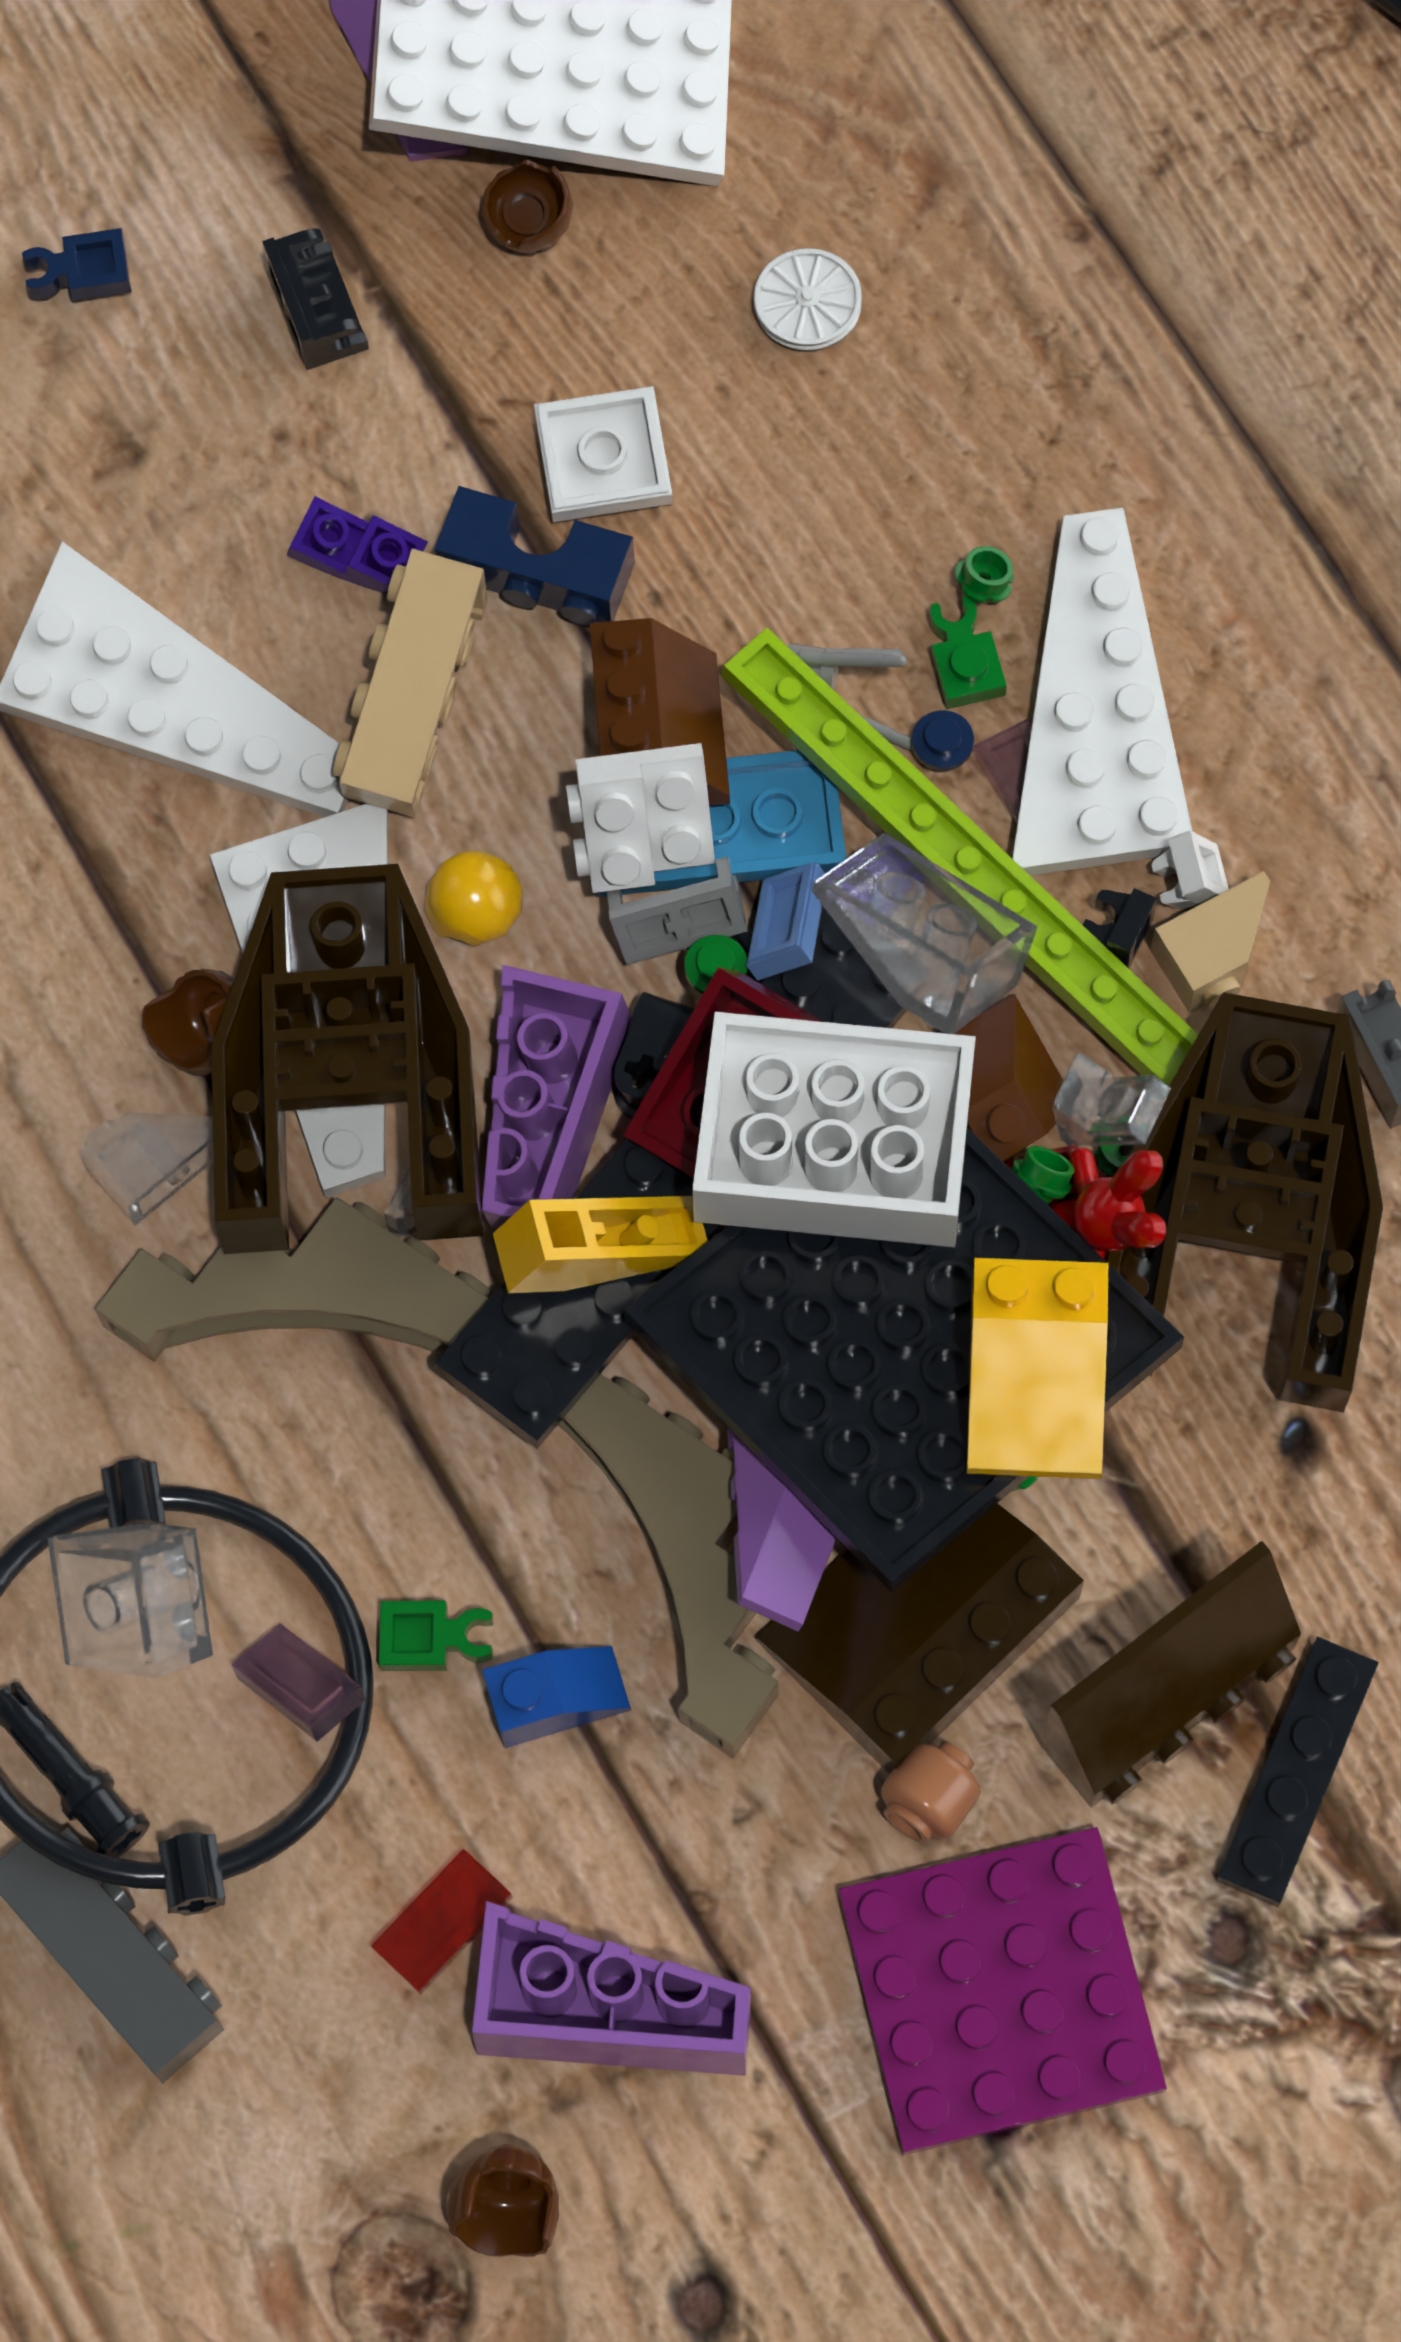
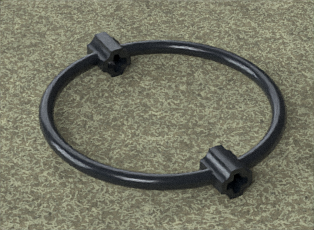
M141 1458L121 1460L108 1468L101 1469L103 1493L79 1500L49 1515L27 1530L0 1555V1598L28 1563L52 1544L87 1525L107 1519L110 1538H122L126 1541L140 1540L165 1530L166 1520L164 1511L186 1512L212 1517L236 1525L270 1543L287 1556L308 1577L323 1598L339 1632L345 1655L347 1703L344 1721L336 1748L325 1771L303 1801L281 1822L262 1835L231 1850L218 1854L215 1834L193 1832L176 1835L167 1841L159 1842L160 1862H139L95 1852L66 1839L47 1827L21 1804L0 1777V1820L14 1835L34 1851L59 1866L94 1880L136 1889L164 1890L168 1914L177 1913L184 1916L201 1914L225 1905L226 1898L223 1880L246 1873L272 1860L298 1842L317 1825L335 1804L348 1784L361 1757L372 1714L374 1678L371 1652L364 1625L343 1581L326 1558L291 1526L264 1509L236 1497L189 1486L160 1485L156 1462L144 1461Z

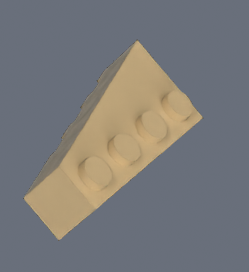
M411 549L406 567L397 564L393 571L387 593V600L395 602L389 624L379 622L375 629L369 658L377 660L371 682L360 681L356 690L351 717L358 718L359 721L353 740L343 739L340 743L334 762L333 775L341 777L339 784L343 797L415 817L439 746L440 735L435 734L437 724L444 725L455 700L457 677L452 676L455 665L466 667L473 647L472 637L475 619L482 620L488 600L484 569Z

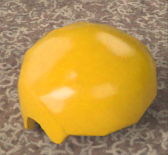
M471 850L459 852L443 861L429 880L425 888L424 912L433 930L441 938L451 937L475 947L483 942L487 943L507 934L521 914L524 889L519 875L514 872L510 864L501 858L485 851Z

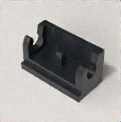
M317 228L303 230L276 240L273 237L262 241L268 271L306 370L369 349L367 338L361 328L333 256L330 243H321L324 241L321 230Z

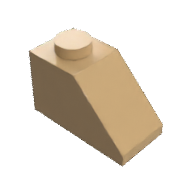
M1264 871L1155 928L1151 952L1188 1012L1204 1004H1207L1212 1009L1223 992L1237 995L1241 991L1240 985L1243 984L1270 885V879Z

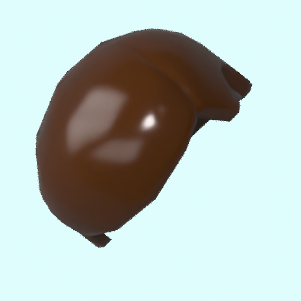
M523 160L514 167L499 172L484 190L482 216L492 237L498 243L514 251L534 253L554 246L568 230L573 201L567 182L555 166L550 168L531 160Z

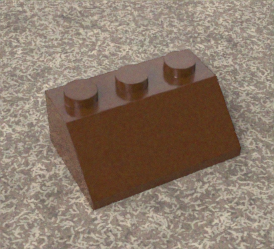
M653 618L590 623L600 756L701 743L709 805L730 804L716 653Z

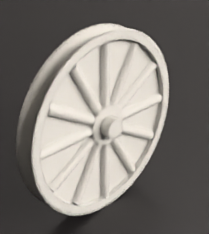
M803 248L779 255L762 270L754 289V310L763 330L776 342L797 350H818L839 342L853 329L861 312L862 292L855 272L843 259L821 249Z

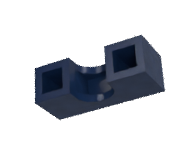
M458 486L435 546V555L484 569L486 590L502 594L507 601L517 606L534 608L536 605L560 611L565 618L581 625L614 621L635 564L632 536L574 520L566 542L559 549L545 555L529 554L515 545L520 531L516 502Z

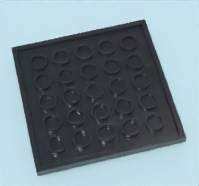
M967 1127L955 1247L728 1225L624 1309V1321L890 1592H893L1029 1477L967 1474L971 1295L974 1258L1107 1262ZM1108 1264V1328L1104 1413L1182 1348L1184 1336L1110 1264Z

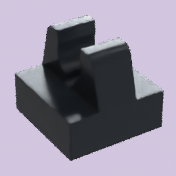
M1136 888L1133 889L1131 894L1101 890L1096 897L1095 907L1109 913L1114 923L1098 925L1091 920L1085 919L1083 926L1129 969L1153 922L1157 898Z

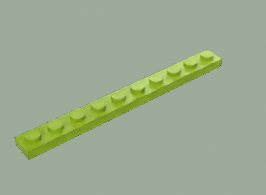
M766 627L724 664L721 673L723 679L1162 1095L1165 1094L1198 1037V1034L769 628Z

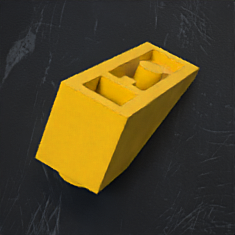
M693 1196L529 1200L493 1233L508 1293L567 1291L676 1267L708 1242L703 1223L694 1222Z

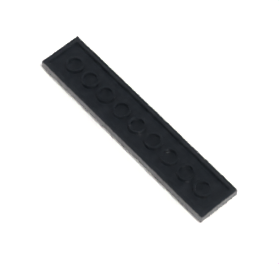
M833 899L820 915L812 963L767 977L761 985L823 1022L893 1028L932 982L934 971ZM627 1139L576 1199L693 1196L694 1178L632 1140ZM703 1223L707 1240H711L726 1225ZM676 1267L557 1292L508 1293L506 1283L504 1282L435 1362V1372L538 1449L636 1333L624 1321V1309Z

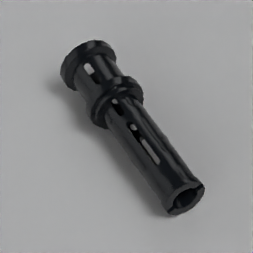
M19 1682L12 1683L10 1689L6 1686L0 1691V1725L5 1728L31 1762L55 1787L62 1797L60 1805L63 1807L62 1812L70 1821L78 1820L99 1844L97 1852L115 1858L126 1853L144 1836L149 1829L150 1822L143 1814L134 1815L113 1790L115 1782L107 1772L103 1773L101 1770L93 1771L47 1715L33 1702Z

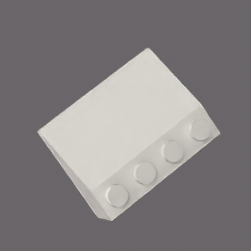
M715 1012L692 1190L694 1222L955 1247L976 1036Z

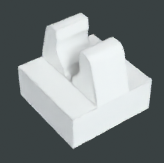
M1190 830L1168 839L1170 849L1152 862L1153 872L1160 876L1167 877L1177 873V885L1172 890L1165 891L1159 895L1162 903L1174 909L1196 907L1229 890L1217 844Z

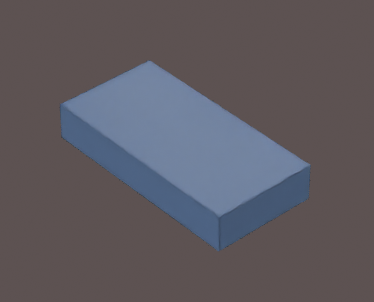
M817 861L762 880L746 965L757 981L812 963L827 875Z

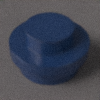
M939 710L928 713L917 722L913 730V752L917 759L930 769L936 771L956 769L969 759L973 751V730L968 721L955 712Z

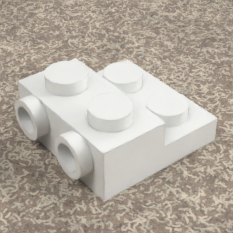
M701 743L575 759L578 784L566 785L571 823L583 822L585 838L573 839L578 877L590 876L593 893L655 885L654 871L715 864L705 763Z

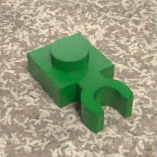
M967 596L962 597L961 608L964 617L956 622L948 621L942 616L939 603L931 604L930 608L931 630L935 636L945 641L931 645V657L946 710L1006 696L1007 684L992 632L973 634L976 627L977 607L974 600Z
M380 1601L381 1671H447V1652H459L463 1658L475 1663L490 1661L493 1659L492 1645H473L467 1640V1635L475 1626H493V1614L486 1609L474 1608L462 1613L458 1619H448V1605L446 1601Z

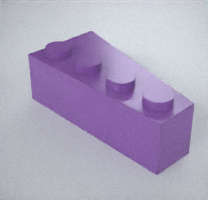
M502 965L501 987L503 997L501 1015H498L496 1040L499 1044L496 1076H493L491 1095L493 1101L492 1129L488 1133L482 1211L493 1232L529 1200L574 1199L615 1079V1064L626 1040L631 1015L622 993Z

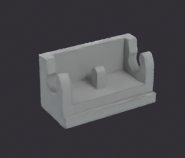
M729 856L716 859L718 877L624 904L621 890L607 891L609 920L627 965L689 948L697 940L705 936L724 935L729 937L748 931L740 885L736 875H732Z

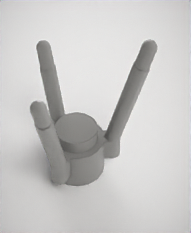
M793 643L788 645L833 690L836 686L839 666L903 667L907 662L900 649H829ZM862 716L888 742L908 750L913 749L911 737Z

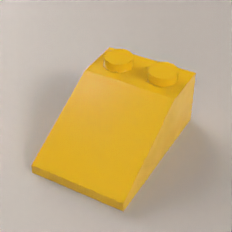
M974 1258L971 1295L967 1474L1101 1479L1108 1328V1263Z

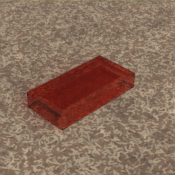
M462 1849L371 1945V1948L421 1995L483 1930L486 1901L504 1907L513 1898L512 1894L465 1849Z

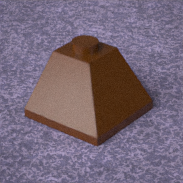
M1015 994L1008 995L947 1033L976 1036L967 1127L1002 1161L1007 1160L1045 1136L1076 1104Z

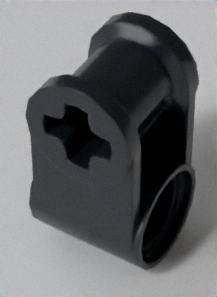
M645 991L641 994L632 1014L626 1040L614 1070L616 1082L615 1100L617 1107L625 1116L632 1119L695 1008ZM643 1078H649L653 1080L647 1081L643 1089H636L633 1087L639 1086Z

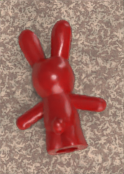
M1080 1147L1072 1151L1069 1162L1074 1167L1073 1180L1078 1198L1049 1204L1048 1206L1104 1260L1106 1252H1118L1128 1246L1154 1248L1160 1245L1166 1235L1165 1221L1158 1214L1147 1213L1141 1197L1142 1193L1155 1185L1161 1175L1163 1160L1157 1151L1149 1150L1135 1151L1119 1168L1113 1178H1099L1095 1158L1091 1150Z

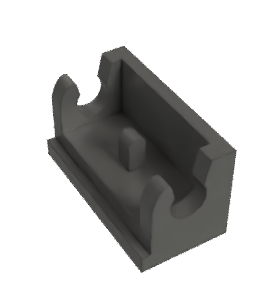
M1383 980L1378 985L1379 989L1365 998L1361 997L1358 990L1341 996L1337 1013L1350 1015L1359 1069L1391 1129L1401 1125V1007L1395 997L1396 991L1391 981Z

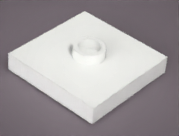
M654 386L534 404L553 522L673 504Z

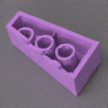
M486 1901L472 2028L477 2055L746 2076L751 2017L750 1987L668 1960L663 1963L633 1953L631 1948L606 1940L605 1943L583 1937L568 1932L567 1927L540 1919V1922L510 1913L509 1908Z

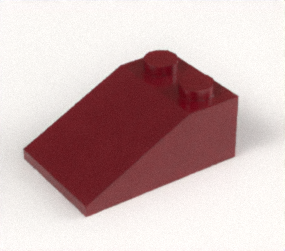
M721 967L717 968L623 1134L628 1139L694 1178L714 1013L723 1012L823 1022L743 973Z

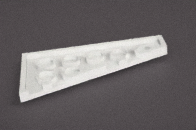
M1124 508L1063 516L1012 856V859L1030 876L1157 858L1170 849L1168 839L1189 830L1192 831Z
M61 543L1 681V712L323 817L345 811L349 798H345L342 795L339 784L341 777L333 775L334 762L340 743L67 544Z
M364 804L210 854L242 953H244L271 872L389 864V810ZM386 1104L296 1110L325 1198L386 1178Z

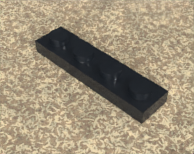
M1317 1636L1218 1875L1217 1882L1277 1908L1279 1907L1379 1664L1378 1661Z

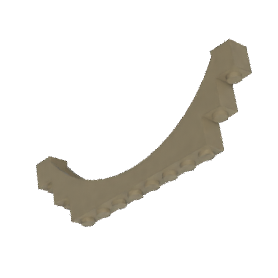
M336 1197L291 1257L288 1256L291 1252L290 1247L289 1250L224 1254L223 1247L221 1246L193 1283L191 1280L194 1274L180 1261L166 1253H163L158 1260L141 1248L95 1308V1311L105 1329L153 1362L157 1360L166 1348L216 1335L261 1329L319 1328L369 1334L421 1347L442 1355L490 1300L492 1292L484 1283L471 1274L461 1271L458 1277L438 1265L437 1263L440 1261L438 1254L422 1241H418L417 1238L410 1236L404 1242L386 1230V1227L389 1225L388 1222L370 1206L357 1202L352 1207ZM600 1374L557 1426L564 1430L603 1471L631 1510L656 1557L674 1605L685 1654L688 1695L678 1708L679 1722L734 1759L779 1695L778 1681L771 1677L775 1669L768 1661L745 1647L739 1653L732 1650L734 1644L756 1615V1612L737 1604L734 1548L730 1553L723 1549L738 1529L736 1500H731L730 1481L735 1475L734 1452L725 1448L721 1454L700 1441L703 1433L692 1422L677 1413H671L666 1418L648 1406L649 1396L629 1380L619 1377L614 1383Z

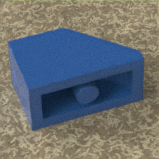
M612 1646L546 1650L482 1669L505 1748L631 1711Z

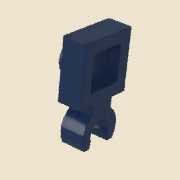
M122 228L62 237L64 252L54 254L52 251L42 247L30 248L22 252L26 271L35 269L47 270L46 274L40 278L26 280L28 294L32 299L49 298L60 287L69 286L72 301L132 292Z

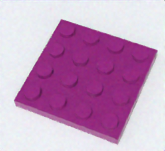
M1098 1827L839 1888V1898L903 2155L1164 2093L1167 2090Z

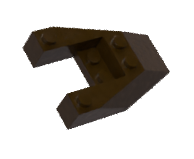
M398 863L271 872L211 1046L215 1224L224 1254L289 1250L285 1111L407 1102L411 1204L418 1241L483 1236L481 1180L470 1030Z
M1223 992L1128 1156L1129 1158L1133 1152L1138 1150L1157 1151L1162 1157L1163 1169L1155 1185L1142 1193L1141 1197L1145 1211L1158 1214L1165 1221V1238L1160 1245L1154 1248L1128 1246L1118 1252H1109L1107 1263L1163 1317L1178 1240L1303 1263L1280 1401L1344 1413L1353 1389L1383 1211L1350 1015Z

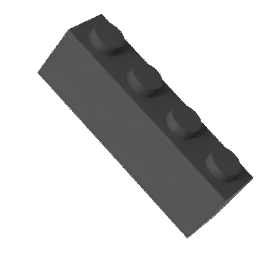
M45 1821L42 1822L47 1827H49V1825ZM68 1827L60 1833L66 1839L85 1847ZM22 1840L0 1858L1 1897L162 2084L224 2031L223 2027L213 2016L222 2007L220 2002L197 1976L187 1984L184 1983L170 1966L179 1955L154 1926L144 1934L139 1931L126 1916L136 1906L118 1885L104 1882L100 1885L94 1879L59 1866L34 1851Z

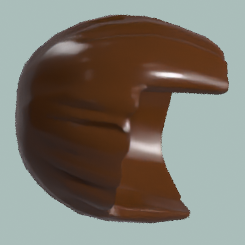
M212 969L191 970L185 973L184 976L179 977L172 989L157 996L144 1006L142 1028L150 1044L163 1058L173 1063L179 1069L193 1075L207 1076L212 1074L211 1046L234 978L223 971Z
M502 2144L477 2154L463 2166L450 2186L446 2208L448 2229L451 2235L458 2237L467 2247L487 2256L502 2257L515 2255L535 2257L539 2254H545L552 2245L559 2219V2194L553 2174L541 2158L518 2145Z

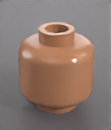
M942 1741L938 1747L925 1743L917 1745L893 1769L883 1784L881 1795L887 1806L883 1813L884 1816L897 1830L916 1842L927 1844L930 1838L935 1840L949 1839L954 1835L976 1804L981 1793L975 1776L970 1772L975 1765L973 1760L963 1750L946 1741Z

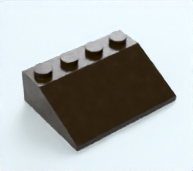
M997 1503L893 1592H890L847 1549L823 1572L800 1630H793L773 1620L756 1636V1641L891 1774L893 1769L917 1745L921 1743L930 1745L1080 1599L1084 1580L1034 1531Z
M1260 1541L1050 1705L1041 1747L1091 1808L1105 1797L1112 1805L1123 1799L1142 1782L1143 1779L1137 1773L1140 1769L1156 1757L1163 1764L1171 1761L1194 1741V1738L1189 1733L1191 1729L1208 1716L1215 1724L1220 1722L1245 1701V1697L1240 1693L1243 1688L1259 1676L1266 1684L1271 1682L1297 1659L1291 1651L1296 1647L1301 1631L1272 1553L1265 1543Z

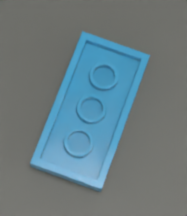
M799 750L726 758L730 804L709 805L715 864L654 871L655 885L621 889L622 894L678 889L717 878L716 859L729 856L732 875H736L738 882L763 880L764 878L816 861L825 873L838 872L847 863L838 787ZM607 891L598 892V897L607 896Z

